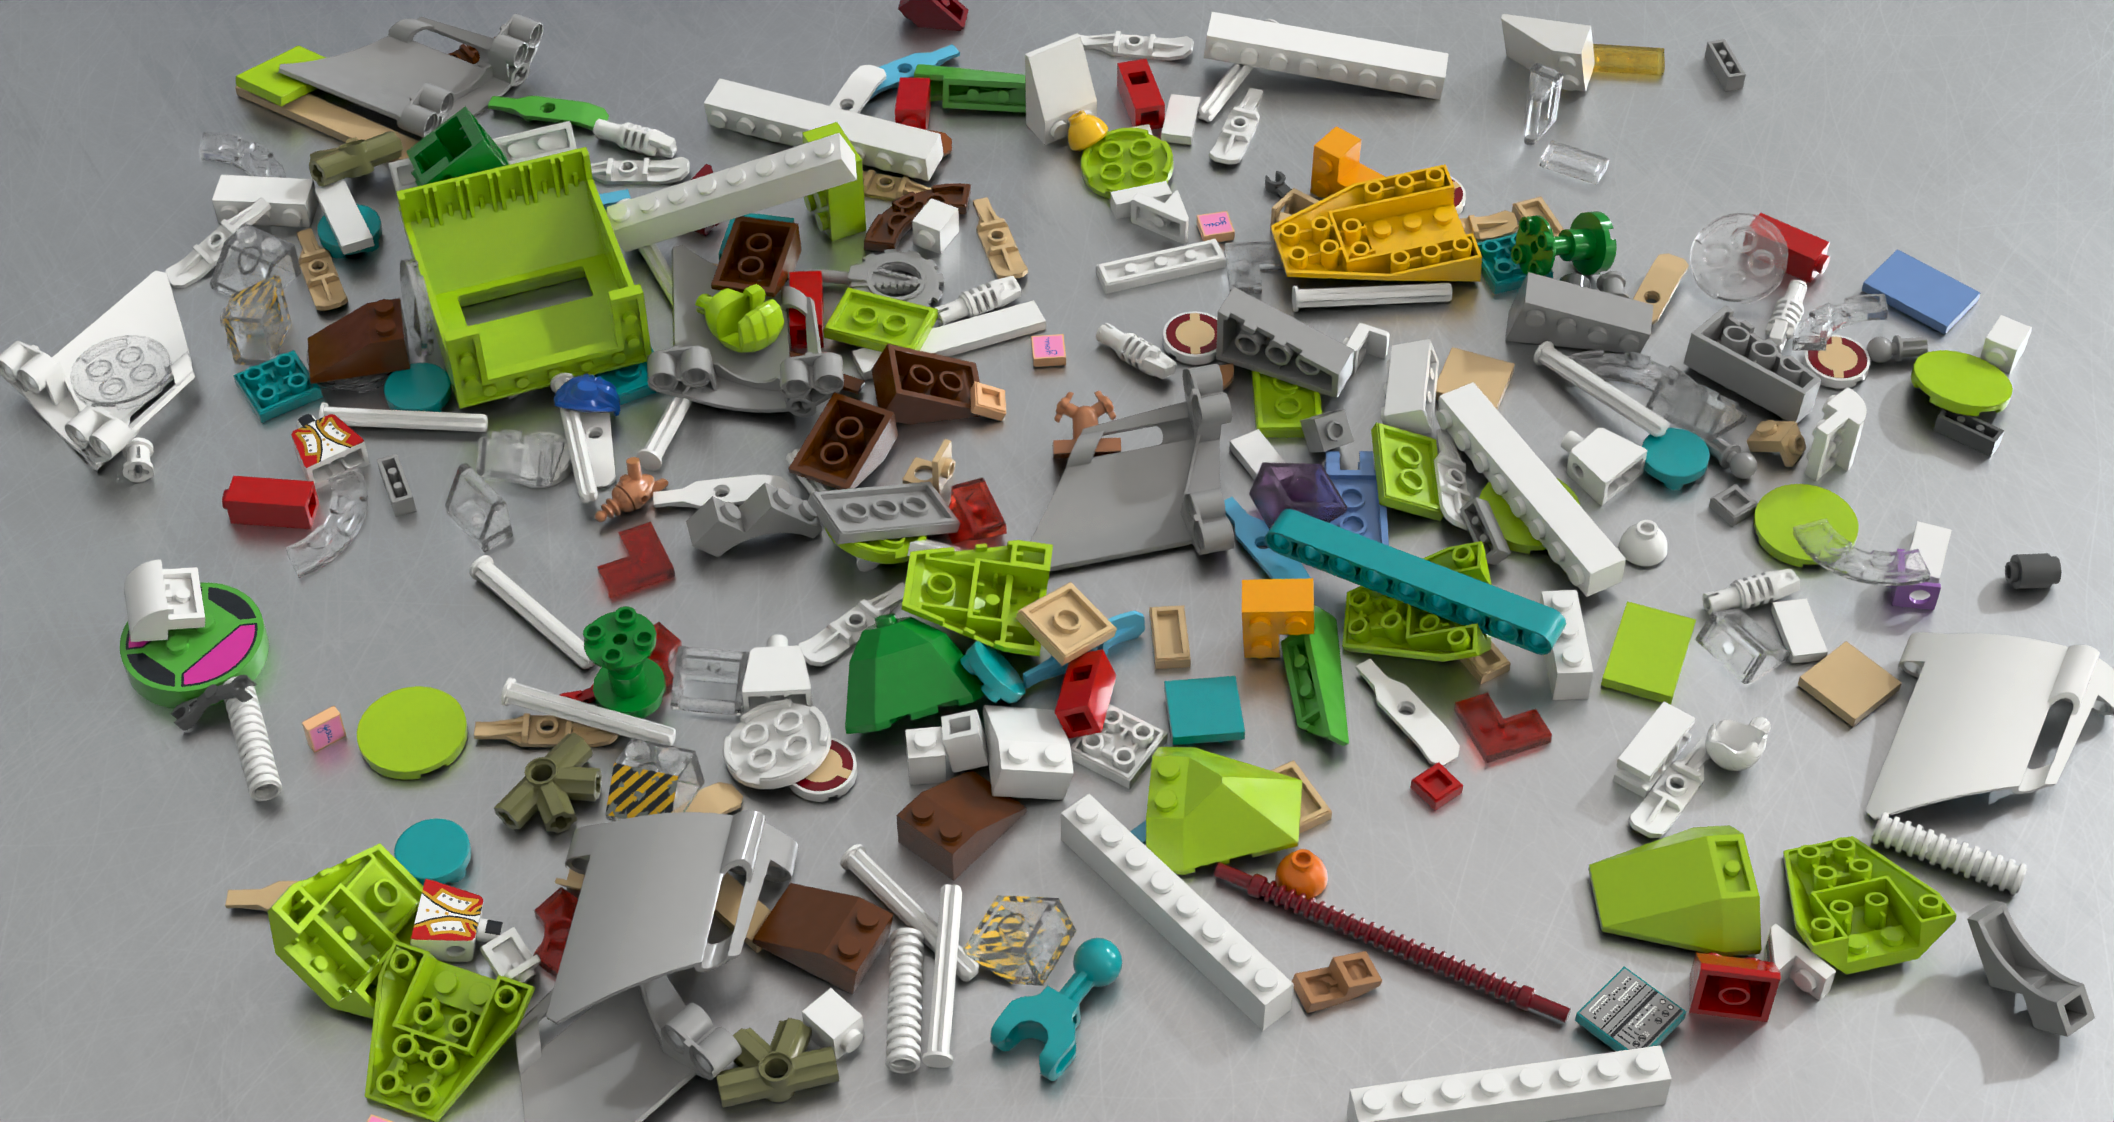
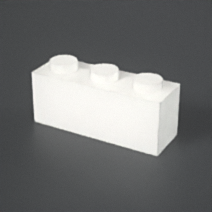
M221 175L212 198L217 221L221 223L223 219H231L262 197L271 205V208L253 225L311 228L319 204L315 195L314 180L299 178Z
M1430 339L1392 345L1391 358L1386 361L1388 382L1384 383L1383 387L1386 402L1385 406L1381 407L1382 422L1384 425L1416 434L1431 433L1433 430L1439 360Z
M1577 590L1542 591L1540 604L1557 610L1566 620V626L1550 653L1544 655L1552 700L1588 699L1593 677V667Z

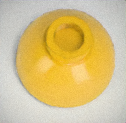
M1084 110L1073 114L1068 119L1070 122L1068 142L1071 150L1081 151L1094 145L1108 132L1107 125L1100 118L1086 115Z

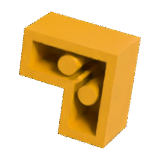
M1337 126L1314 145L1310 192L1318 197H1328L1354 183L1385 176L1359 163L1361 139Z
M1313 578L1242 580L1244 658L1264 659L1280 657V635L1314 634Z

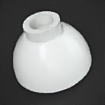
M1642 520L1630 526L1623 533L1619 542L1621 554L1626 560L1636 565H1656L1663 561L1667 555L1668 545L1666 537L1657 524L1651 520Z

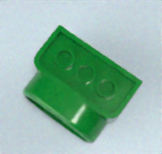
M466 106L406 151L414 168L411 174L416 179L415 183L417 186L510 165L504 153Z

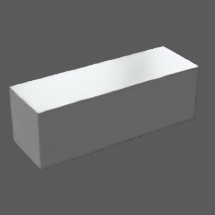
M1726 40L1707 42L1705 58L1724 91L1743 89L1746 74Z
M398 454L377 459L380 475L395 516L415 512L414 498Z
M1475 497L1460 508L1474 542L1482 541L1484 545L1487 563L1497 565L1512 554L1488 501Z

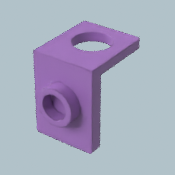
M1897 548L1893 565L1888 566L1886 572V587H1891L1892 606L1934 610L1940 594L1941 584L1905 580V549ZM1917 590H1924L1930 596L1924 600H1915L1910 597V594Z

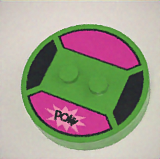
M201 582L200 588L205 613V627L168 630V640L131 642L127 621L120 638V655L133 688L146 700L159 706L174 709L181 703L200 697L206 688L212 684L220 686L228 679L239 675H247L254 681L267 660L269 639L262 614L249 596L227 585Z

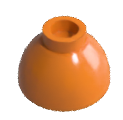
M1299 849L1286 855L1278 864L1275 873V881L1278 887L1284 884L1287 887V891L1296 889L1297 895L1305 893L1307 899L1321 894L1326 888L1328 881L1327 870L1322 860L1306 849Z

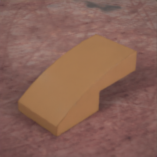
M1363 951L1333 957L1329 967L1295 973L1291 982L1294 984L1293 988L1307 1013L1359 997L1379 987L1382 979L1367 952Z

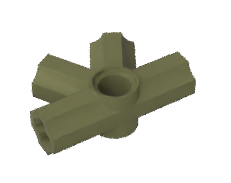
M388 131L367 140H358L357 137L347 139L346 143L338 148L315 151L310 154L309 162L312 179L317 182L318 186H327L347 177L354 178L369 174L375 170L374 167L402 157V142L395 135L394 131Z
M568 733L545 757L533 759L527 764L524 772L525 777L494 807L496 815L509 828L520 830L539 811L547 832L553 831L558 834L569 830L571 825L577 821L570 800L596 801L600 797L602 779L600 768L582 767L593 756L591 747L576 733Z
M793 1018L779 1021L770 1045L751 1028H741L733 1035L742 1050L741 1055L733 1061L739 1067L721 1071L716 1075L723 1108L764 1098L775 1103L789 1100L795 1091L839 1081V1073L832 1046L806 1052L812 1037V1029L801 1020ZM776 1075H782V1076H783V1077H780V1078H772V1077H774V1076H776Z

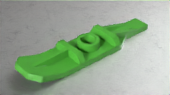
M492 96L488 104V109L508 112L524 118L527 122L532 120L556 123L570 121L572 125H578L592 131L598 119L605 121L609 119L608 113L602 107L591 103L540 96L515 99Z

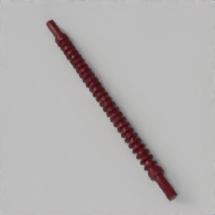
M1221 862L1218 863L1215 869L1214 876L1247 889L1248 895L1259 899L1263 896L1265 902L1274 900L1275 906L1283 904L1286 911L1293 908L1295 915L1302 912L1305 919L1312 916L1315 923L1322 920L1324 927H1328L1331 924L1334 931L1343 929L1344 935L1352 933L1355 940L1362 937L1365 944L1372 941L1374 948L1382 945L1384 952H1388L1391 949L1394 956L1403 954L1405 961L1412 958L1415 965L1422 962L1425 969L1431 966L1434 968V973H1439L1441 970L1446 978L1453 975L1455 982L1463 979L1465 986H1469L1472 983L1475 985V990L1484 988L1486 995L1494 992L1496 999L1503 996L1506 1003H1510L1512 1000L1517 1008L1524 1011L1531 1008L1564 1023L1569 1018L1571 1008L1535 994V989L1527 985L1518 987L1517 981H1513L1510 984L1507 982V977L1498 979L1496 972L1488 975L1486 968H1482L1479 971L1476 969V964L1467 966L1464 959L1461 962H1457L1455 955L1448 958L1445 951L1438 954L1435 947H1431L1430 950L1426 949L1425 943L1417 945L1414 938L1407 941L1404 934L1397 937L1395 930H1391L1388 933L1385 926H1381L1378 929L1375 922L1366 924L1365 918L1362 917L1360 920H1357L1354 913L1347 916L1344 909L1337 912L1335 905L1327 908L1325 901H1321L1318 904L1315 897L1307 899L1305 893L1297 895L1296 889L1287 891L1286 885L1283 884L1278 887L1276 881L1273 880L1269 883L1267 877L1258 873L1252 876Z

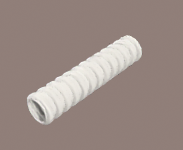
M236 677L228 679L223 685L230 684ZM249 686L245 688L253 696L249 701L241 702L234 697L224 699L242 763L249 795L256 801H268L281 793L282 784L277 772V766L254 686Z
M1884 812L1883 815H1880L1872 836L1874 844L1879 842L1885 843L1884 847L1887 849L1893 846L1898 853L1903 850L1907 852L1909 857H1912L1913 854L1919 856V861H1923L1925 858L1930 860V865L1934 866L1935 863L1941 864V869L1946 870L1949 867L1953 869L1952 873L1958 874V871L1962 872L1967 879L1973 876L1978 883L1984 880L1987 882V886L1997 885L1999 886L1998 890L2002 892L2004 889L2010 890V895L2013 896L2019 892L2027 871L2026 864L2021 863L2018 866L2014 864L2015 860L2009 859V861L2002 860L2003 856L2000 854L1994 857L1989 850L1983 853L1979 851L1980 847L1975 846L1973 849L1968 847L1969 843L1963 842V844L1956 843L1957 839L1954 837L1948 840L1943 833L1938 836L1934 834L1932 829H1929L1928 832L1922 830L1923 826L1918 825L1917 828L1911 826V821L1907 820L1903 823L1900 822V817L1889 818V813Z
M900 928L893 931L890 935L889 1005L887 1006L888 1036L886 1037L887 1057L885 1058V1064L889 1070L900 1074L914 1072L920 1067L924 935L921 931L913 928Z

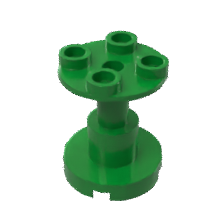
M1599 211L1580 213L1573 220L1570 229L1562 230L1558 236L1553 235L1551 226L1543 217L1539 215L1522 217L1519 221L1516 245L1511 250V257L1515 264L1520 265L1521 270L1526 276L1528 272L1541 276L1548 275L1553 267L1555 256H1560L1563 261H1572L1574 267L1583 275H1599L1600 272L1611 268L1616 256V239H1611L1609 229L1614 228L1610 219Z
M623 606L614 612L597 618L584 628V650L591 662L602 667L594 678L593 685L597 706L642 719L654 713L662 704V696L666 691L664 673L659 665L648 659L656 646V630L654 625L648 618L636 613L634 608Z

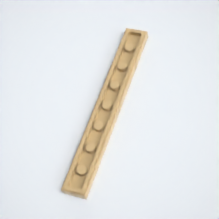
M238 86L235 87L238 96L345 143L347 139L355 137L358 140H367L382 133L394 131L311 94H306L281 107ZM394 131L395 135L402 142V157L389 162L409 158L406 151L419 141Z

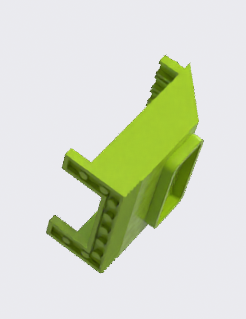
M586 147L396 191L399 203L398 208L423 300L459 409L551 386L552 378L560 373H570L575 377L587 373L595 375L647 362V356L652 351L644 292L640 284L634 285L594 183L590 156ZM586 277L592 292L590 297L467 326L461 309L464 306Z

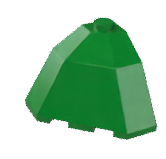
M894 613L875 618L874 625L862 631L849 662L845 720L846 733L856 734L879 731L891 727V724L909 714L910 720H915L938 713V707L961 706L974 702L985 695L981 689L984 683L977 675L970 674L963 667L960 659L964 654L946 633L913 617L896 618Z

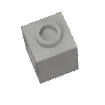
M1345 409L1327 411L1300 420L1309 453L1325 452L1354 442Z

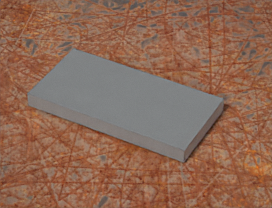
M931 482L811 492L808 499L809 505L837 544L958 532L960 521Z

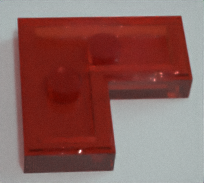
M651 522L618 532L619 540L627 557L597 566L598 575L609 598L675 577L674 567Z
M1488 692L1455 702L1454 711L1485 763L1551 743L1552 733L1536 708L1503 718Z

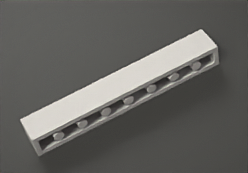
M1212 12L1203 58L1440 100L1449 54Z
M719 78L704 101L708 125L794 147L803 144L802 132L838 122L862 159V164L884 171L907 175L912 178L929 181L944 156L941 134L721 78Z
M840 133L608 206L607 216L619 246L626 253L857 180L855 154Z
M1472 382L1440 395L1438 411L1436 412L1439 426L1443 430L1446 429L1455 440L1458 449L1468 455L1473 461L1476 470L1484 474L1491 483L1495 493L1501 495L1506 500L1513 514L1516 517H1520L1529 528L1533 538L1542 543L1548 550L1551 559L1558 563L1568 574L1571 583L1574 586H1578L1586 597L1621 583L1626 558L1476 384Z
M1087 794L1061 812V840L1262 1031L1291 1010L1294 984L1093 796Z
M1661 1045L1353 1088L1350 1089L1347 1117L1349 1122H1545L1664 1105L1672 1078Z

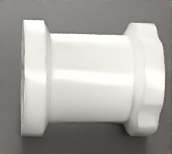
M139 437L134 438L122 449L123 455L126 458L122 472L123 476L131 482H145L152 478L154 474L153 464L150 463L154 448L149 440ZM137 447H140V455H137ZM136 465H139V473L136 472Z

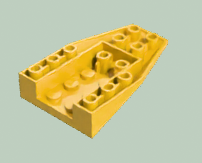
M1446 164L1354 183L1271 225V232L1287 277L1481 282L1482 255L1473 233L1465 234L1454 206L1455 187Z

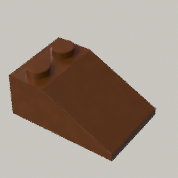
M745 216L735 218L712 280L711 288L714 290L729 288L743 293L747 287L757 284L764 289L767 297H775L789 280V272L795 271L802 251L798 223Z
M400 298L382 299L377 302L366 303L307 338L311 384L410 369L407 327Z
M887 344L871 369L877 405L880 408L894 412L895 420L898 423L913 425L981 416L971 413L970 389L974 382L980 383L977 365L974 362Z
M834 392L788 468L789 473L838 490L856 488L885 460L898 437V430L894 412Z
M970 770L921 792L896 815L898 842L954 881L1027 812V807L1012 797L992 796L991 783L973 770Z
M790 883L754 936L752 943L853 995L890 936L893 914L858 896Z

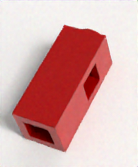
M1147 59L1117 63V88L1132 126L1149 124L1151 130L1163 128L1165 103Z
M900 77L895 105V123L927 130L931 108L930 78Z
M1760 212L1746 230L1741 254L1811 283L1818 273H1824L1829 264L1830 256L1827 255L1830 242Z
M822 271L789 272V286L814 300L821 348H824ZM789 308L791 349H806V317L800 311Z
M233 476L229 489H225L223 492L222 506L224 509H227L231 524L311 529L319 507V500L314 481Z
M1103 649L1084 653L1068 663L1055 714L1069 739L1102 732L1117 676Z

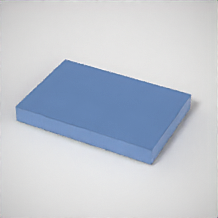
M1898 249L1863 282L1862 291L1944 335L1978 302L1981 294L1975 289Z

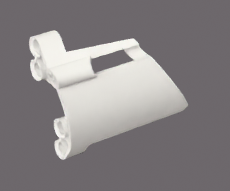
M155 270L53 357L40 351L38 346L34 344L29 346L21 341L14 342L0 354V375L25 396L49 426L72 448L82 454L94 470L100 469L107 461L111 460L137 436L140 428L195 378L186 338L167 273ZM174 379L175 385L130 424V417Z
M1912 633L1907 641L1898 668L1900 666L1908 674L1918 677V681L1865 812L1876 821L1879 820L1880 815H1883L1884 812L1889 813V816L1921 806L1969 795L2012 789L2014 794H2026L2045 787L2054 786L2059 780L2090 711L2114 716V669L2098 658L2099 651L2087 645L2067 647L2042 640L1999 634ZM2060 699L2072 703L2073 709L2053 762L2041 768H2027L2051 705Z

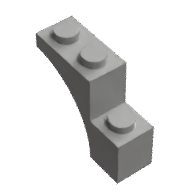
M767 483L760 486L740 507L712 496L686 521L692 546L718 558L735 545L757 536L773 533H795L815 538L822 531L820 520L809 505L808 500H802L789 494L782 488L778 489Z
M1993 901L1967 918L1989 985L2023 994L2034 1028L2068 1037L2095 1018L2085 985L2056 971L2030 947L2016 927L2006 903Z

